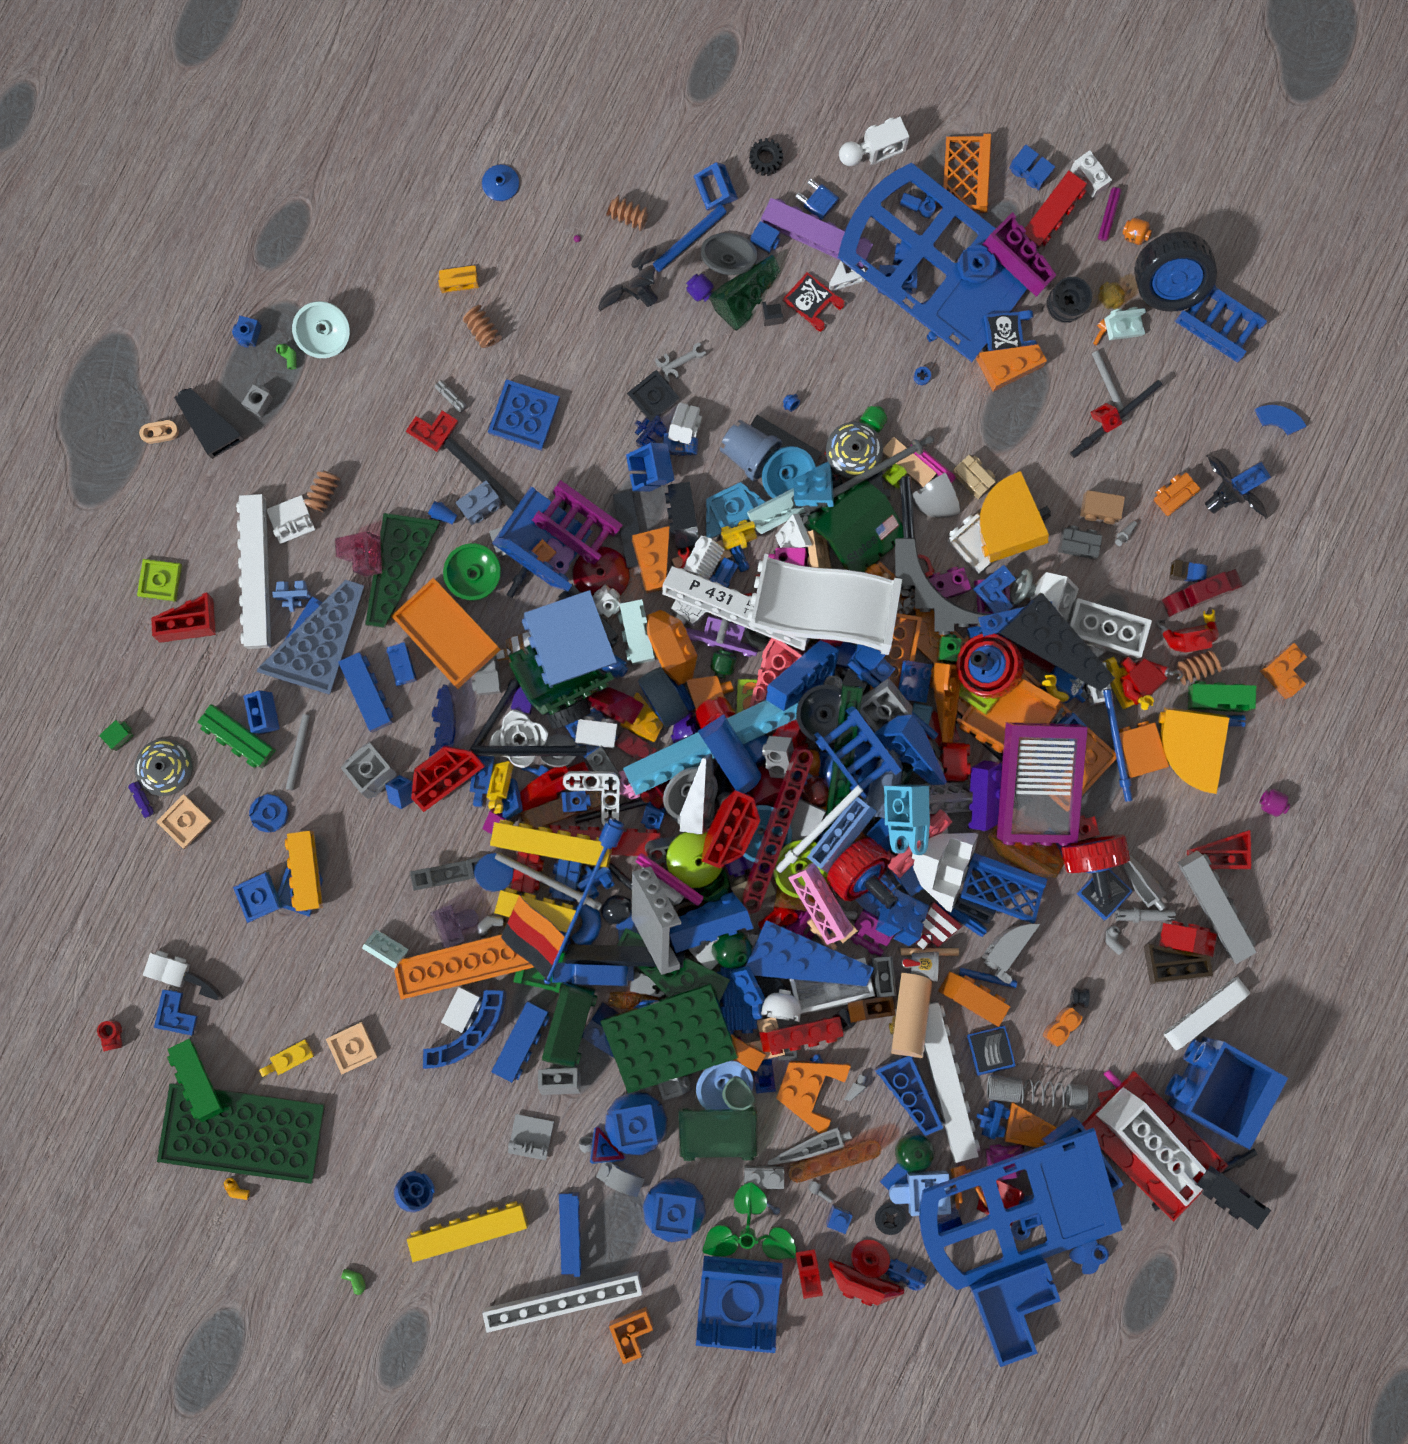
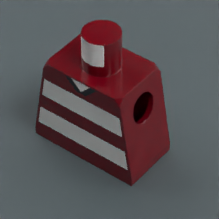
M931 902L926 919L922 922L924 924L922 935L915 944L922 950H925L930 943L939 947L962 926L937 904Z

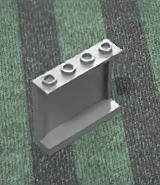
M651 866L633 871L632 920L661 975L680 969V964L669 945L670 927L680 925L681 920Z

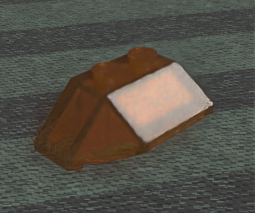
M1021 820L1012 821L1011 833L1043 834ZM998 825L994 826L988 838L1001 857L1034 875L1052 878L1058 876L1064 865V860L1056 843H1052L1051 846L1041 845L1040 842H1034V845H1023L1022 842H1015V845H1006L997 838Z

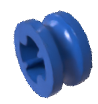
M924 366L917 368L913 376L915 383L926 385L930 381L931 371ZM920 372H924V375H927L924 380H920V377L917 376L920 375Z

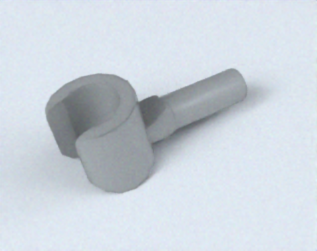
M811 1180L808 1187L809 1190L831 1203L833 1199L823 1191H820L821 1184Z

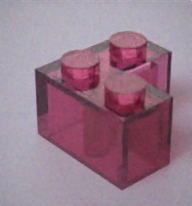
M365 531L335 538L336 557L348 562L352 561L353 572L365 577L382 573L380 536Z

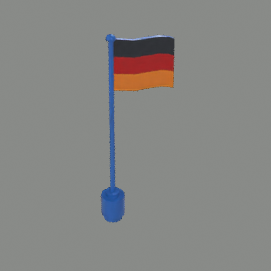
M610 818L604 825L599 837L601 846L604 848L565 936L550 920L533 909L521 895H519L501 936L503 941L514 952L531 963L544 977L546 984L552 982L550 980L607 848L617 847L624 832V824L616 819Z

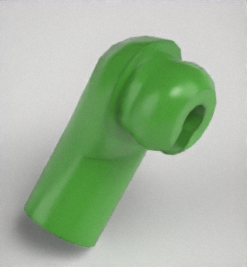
M278 344L276 352L287 359V369H297L295 350L286 344Z
M344 1269L341 1278L351 1281L353 1292L356 1295L363 1294L366 1288L363 1276L358 1272Z

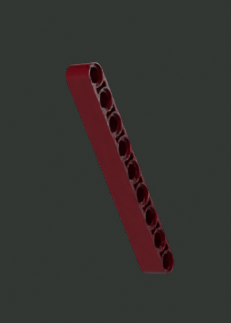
M798 746L793 751L742 895L741 902L748 913L751 914L758 912L761 908L813 761L812 753L805 746ZM807 752L808 755L805 760H798L800 753ZM794 771H801L799 778H792ZM793 789L795 791L793 796H785L787 790ZM781 808H788L787 814L779 815ZM775 826H781L782 829L779 833H772ZM768 845H775V849L773 851H766V847ZM764 862L769 864L767 869H759L760 864ZM761 881L762 885L759 888H754V882ZM750 899L756 900L753 906L746 905L747 901Z

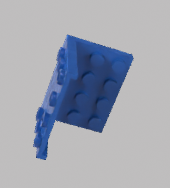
M530 487L492 544L550 586L569 591L572 586L568 582L569 578L561 572L553 571L554 567L549 563L537 560L538 555L532 552L542 539L546 543H548L550 538L558 539L545 529L539 528L532 521L538 510L544 514L551 501L536 491L535 488ZM557 507L550 519L559 525L567 513ZM573 518L565 530L575 536L583 524ZM589 529L581 541L585 543L593 531ZM558 540V541L562 544L563 547H564V546H567V545H565L563 542H561L560 540ZM574 551V557H573V559H574V558L576 557V555L578 554V553L575 552V551ZM561 562L556 563V566L558 568H562L563 564Z

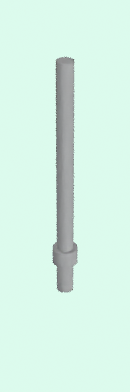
M499 852L496 854V860L578 900L577 902L580 903L584 892L580 893ZM588 894L583 905L587 904L597 910H600L602 903L590 898Z

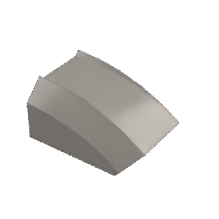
M370 742L359 748L340 767L367 799L376 797L386 787L385 784L393 780L397 774Z

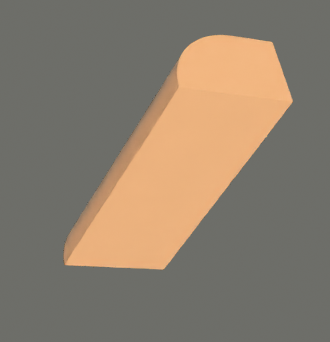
M901 973L891 1054L923 1058L932 981L929 978L916 974Z

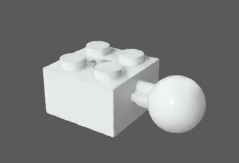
M901 117L896 119L889 118L884 124L869 127L865 132L864 142L861 144L851 141L844 143L839 150L840 161L846 166H855L861 161L862 156L867 154L871 165H874L905 152L909 135Z

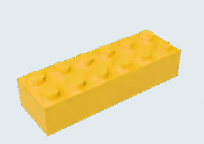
M501 819L499 823L494 822L490 846L595 866L604 848L601 846V841H599L598 837L596 841L590 840L589 836L577 834V837H571L570 832L558 830L557 834L551 833L552 829L538 827V830H534L531 825L519 823L518 827L513 826L514 822ZM607 848L600 867L609 868L612 849Z

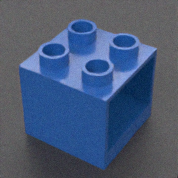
M1204 1036L1201 1042L1194 1039L1187 1047L1183 1057L1185 1061L1189 1062L1182 1076L1174 1074L1166 1086L1165 1094L1170 1097L1167 1104L1225 1139L1251 1149L1288 1078L1224 1041Z

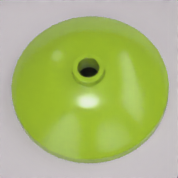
M706 831L702 835L688 832L681 833L672 841L667 851L666 864L669 873L690 888H699L710 884L718 877L722 868L719 869L702 861L698 865L695 863L698 858L702 859L705 837L708 833Z
M802 840L792 841L785 845L780 851L775 867L785 858V854L789 850H793ZM813 841L798 855L799 858L793 864L790 863L781 873L774 868L773 875L777 885L789 896L800 898L788 877L802 871L809 864L813 863L807 858L811 850L817 845ZM801 863L802 868L800 870H797V864ZM818 867L819 871L821 872L822 876L824 877L827 883L828 873L821 870ZM802 876L796 878L800 885H806Z

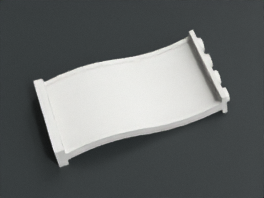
M764 554L763 561L759 560L757 572H761L760 577L756 576L754 588L758 589L757 593L752 594L751 604L754 605L753 610L749 609L747 621H751L750 629L754 630V627L770 632L795 637L851 642L881 650V654L889 655L902 579L894 578V580L857 571L799 566L769 558L768 554Z

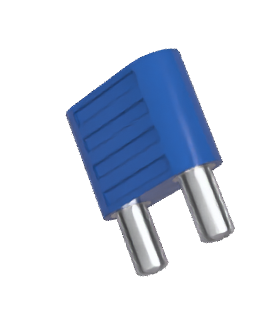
M811 178L807 184L816 191L809 199L800 192L796 194V198L804 204L803 207L819 217L822 221L840 198L823 184L819 185Z

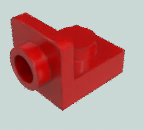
M1105 403L1090 412L1092 418L1100 422L1107 433L1122 425L1117 408Z

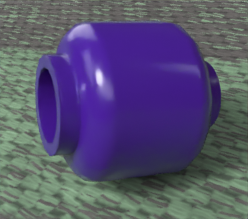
M696 273L686 283L688 285L686 291L697 302L702 299L706 302L713 295L711 291L714 285L704 274L698 275Z

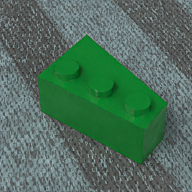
M1195 681V684L1188 686V709L1242 713L1256 709V686L1245 684L1226 685V683L1220 682L1211 685L1206 684L1204 681Z

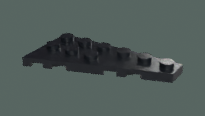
M1039 593L998 632L1098 691L1104 690L1115 679L1043 593Z

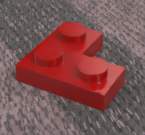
M443 410L432 426L415 416L406 433L438 453L445 440L448 439L458 424V420Z

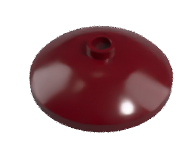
M600 546L597 553L601 557L595 565L586 562L581 555L579 556L573 568V581L580 593L590 590L593 597L597 590L607 585L610 589H615L620 596L623 594L629 583L630 572L625 558L619 552L609 547ZM600 569L604 571V574L601 576L597 574V571Z

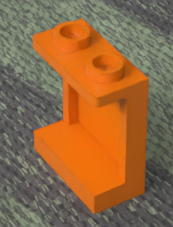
M1149 721L1137 724L1138 728L1131 729L1130 726L1119 729L1124 758L1128 768L1127 773L1130 778L1169 767L1155 723L1149 724Z

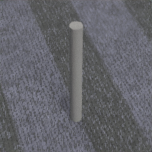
M1099 350L1092 353V356L1119 412L1124 406ZM1128 415L1121 419L1122 422L1129 419Z
M302 714L286 789L288 790L294 789L310 719L309 715Z

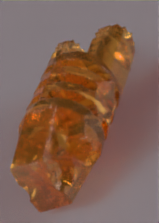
M610 992L609 1006L631 1010L642 1000L659 999L656 996L639 993Z

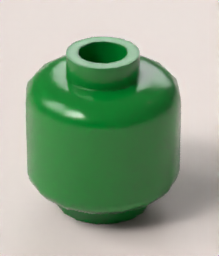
M869 406L862 414L860 422L869 425L879 433L886 424L888 417L882 407Z

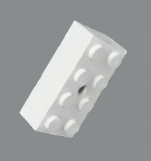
M1079 598L1075 600L1068 620L1069 625L1087 645L1125 657L1129 656L1135 660L1142 657L1152 620ZM1104 627L1109 629L1108 633L1104 630Z

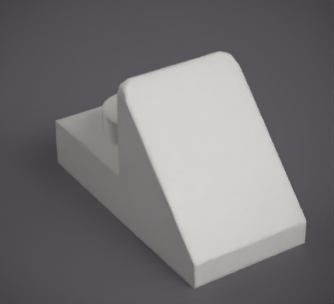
M840 261L828 289L831 292L864 282L865 279L854 270H850L846 274L843 263Z

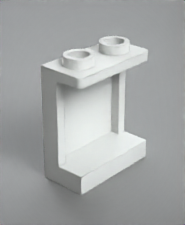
M978 513L974 517L972 515L968 516L963 521L965 525L960 529L956 527L949 533L951 537L947 541L977 575L991 564L988 557H984L981 550L983 545L980 537V515Z

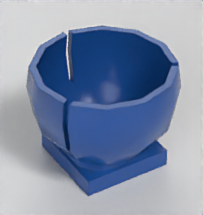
M641 1092L627 1093L616 1098L607 1110L605 1119V1131L611 1144L618 1148V1151L639 1156L656 1149L665 1137L668 1118L662 1104L658 1105L659 1101L648 1093Z
M681 1178L661 1180L650 1188L643 1203L644 1221L652 1234L667 1242L687 1240L701 1228L706 1215L705 1200L693 1183Z

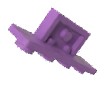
M708 615L704 632L688 627L685 628L691 641L699 640L705 642L708 646H721L730 652L734 650L739 651L748 657L757 656L758 649L741 642L745 627L731 621L729 622L723 644L716 642L723 618Z

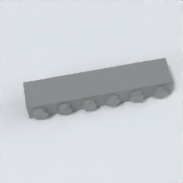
M1195 851L1178 861L1177 864L1229 958L1235 964H1238L1257 953L1253 947L1256 945L1250 935L1247 936L1245 929H1247L1242 919L1237 918L1236 914L1238 911L1233 903H1229L1227 899L1229 897L1228 892L1223 886L1220 887L1218 883L1220 881L1218 874L1209 867L1211 862L1207 855H1202L1199 851Z

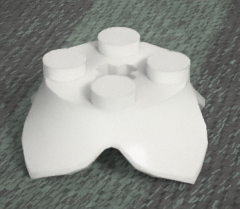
M512 710L504 717L502 728L492 735L490 746H544L547 741L548 732L542 724L532 722L525 713ZM518 735H521L522 738H525V741H523V744L519 745L518 742H515V739H518ZM503 756L509 758L513 765L521 768L528 767L536 759V756Z

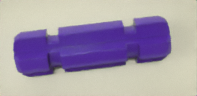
M138 781L131 783L128 788L131 793H134L132 796L139 809H142L143 817L148 818L152 816L154 811L151 806L149 807L150 803L144 791L140 790L142 788Z

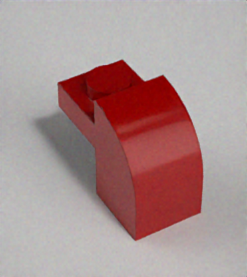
M815 1249L796 1252L803 1299L823 1296Z

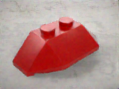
M444 746L414 769L411 799L425 812L481 770L484 764L473 751Z
M735 790L722 802L705 837L702 862L720 869L724 865L744 856L760 823V817L753 797Z
M831 1258L828 1260L839 1289L843 1292L842 1295L847 1298L854 1299V1297L862 1299L861 1302L865 1305L872 1306L875 1304L878 1306L904 1294L903 1286L880 1277H865L852 1266Z

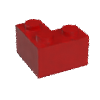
M1171 921V924L1163 923L1159 946L1213 957L1217 934L1211 933L1210 928L1194 924H1188V927H1184L1181 922Z

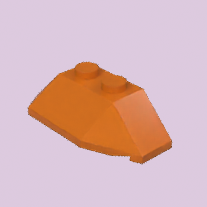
M663 610L647 615V635L664 672L678 686L685 683L686 680L693 679L698 655L682 621Z

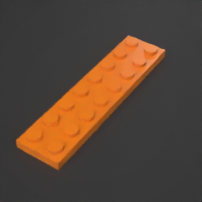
M502 935L402 959L399 965L394 968L400 1000L534 968V966L514 952L503 941Z

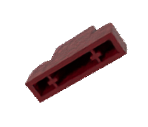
M1234 569L1192 584L1184 590L1162 599L1168 616L1171 617L1239 590L1243 587L1237 570Z

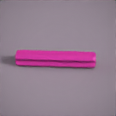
M924 449L921 455H918L916 452L913 453L935 471L938 476L946 473L951 484L956 479L952 472Z

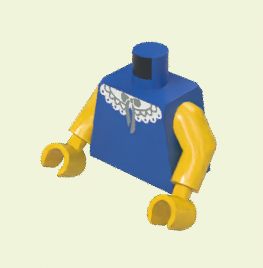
M1055 666L1050 675H1045L1046 680H1043L1040 687L1063 703H1068L1074 697L1083 703L1090 695L1082 689V686L1085 684L1083 681Z

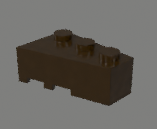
M1153 944L1144 946L1150 985L1203 979L1213 976L1210 956L1174 950Z

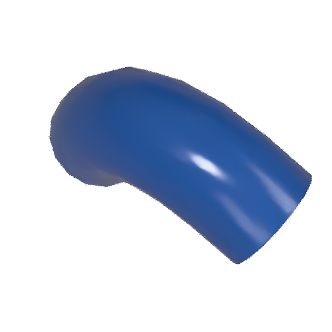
M585 904L579 913L582 919V926L571 937L576 944L591 945L599 935L601 916L597 909Z

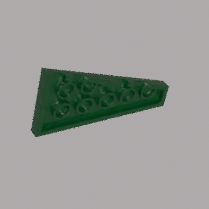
M383 513L365 622L366 626L386 628L391 615L395 611L441 523L440 521Z
M625 928L617 946L646 947L642 937ZM684 957V968L662 975L657 967L638 966L668 997L712 983L720 1003L731 981Z

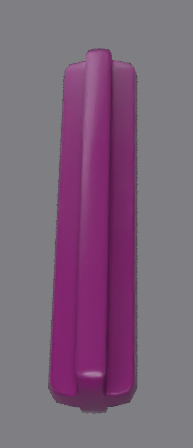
M1113 187L1110 191L1098 239L1101 241L1109 239L1122 191L1117 187Z

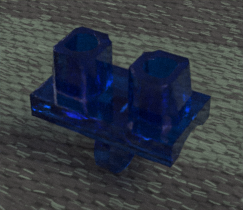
M658 415L655 416L648 426L647 424L650 421L647 418L643 422L637 420L634 423L638 427L634 432L639 436L636 440L637 447L641 448L649 443H657L650 438L651 435L656 433L662 438L664 433L668 431Z

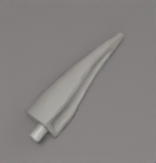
M1130 855V861L1121 866L1130 879L1136 893L1148 908L1155 904L1162 911L1166 905L1162 902L1161 898L1167 892Z
M835 1128L768 1161V1165L799 1161L845 1148L844 1141L852 1139L850 1131L841 1134L840 1130Z

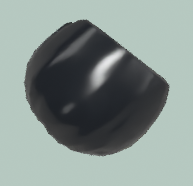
M613 895L607 898L603 903L601 911L603 919L610 925H617L627 920L631 915V899L622 895Z

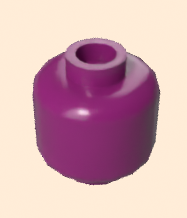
M1276 789L1266 790L1259 801L1261 809L1275 817H1279L1282 813L1286 814L1290 808L1288 803L1289 797Z

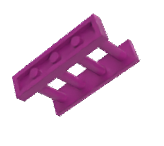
M560 480L551 492L555 495V498L544 514L538 510L532 521L539 528L545 529L581 555L586 562L595 565L601 557L597 553L598 549L608 535L613 537L616 535L622 524ZM564 501L571 506V509L558 525L550 517L559 504ZM577 512L586 517V521L574 536L565 529ZM592 524H596L602 531L593 545L589 547L581 540Z

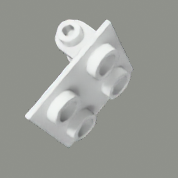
M302 495L266 509L274 528V535L278 538L280 544L315 530Z

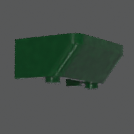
M571 982L563 983L542 1055V1061L574 1067L576 1064L579 1065L582 1053L578 1052L589 1010L591 1006L595 1007L598 998L595 995L596 989L571 984Z

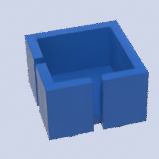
M649 443L626 454L629 471L646 472V474H630L633 491L650 492L661 487V485L675 480L668 444Z
M895 889L892 892L894 896L898 897V903L891 909H887L884 904L882 905L875 930L889 937L895 935V940L910 946L921 937L924 926L922 922L926 919L929 905Z

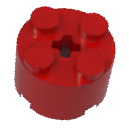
M717 697L716 700H711L710 698L697 708L695 719L700 729H702L723 714L726 718L735 715L736 712L727 699Z
M941 742L940 750H943V754L939 757V761L943 765V774L946 781L967 780L968 774L970 775L971 764L967 763V757L970 756V744Z

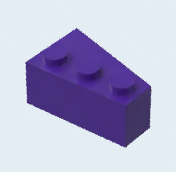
M984 760L971 767L970 792H973V801L969 805V810H972V822H969V828L987 831L998 825L1002 764L1000 762Z

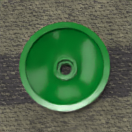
M470 543L457 547L448 555L443 567V576L447 587L454 595L464 600L473 601L483 599L495 590L500 580L501 568L497 557L490 549L480 544ZM476 571V577H471V572Z

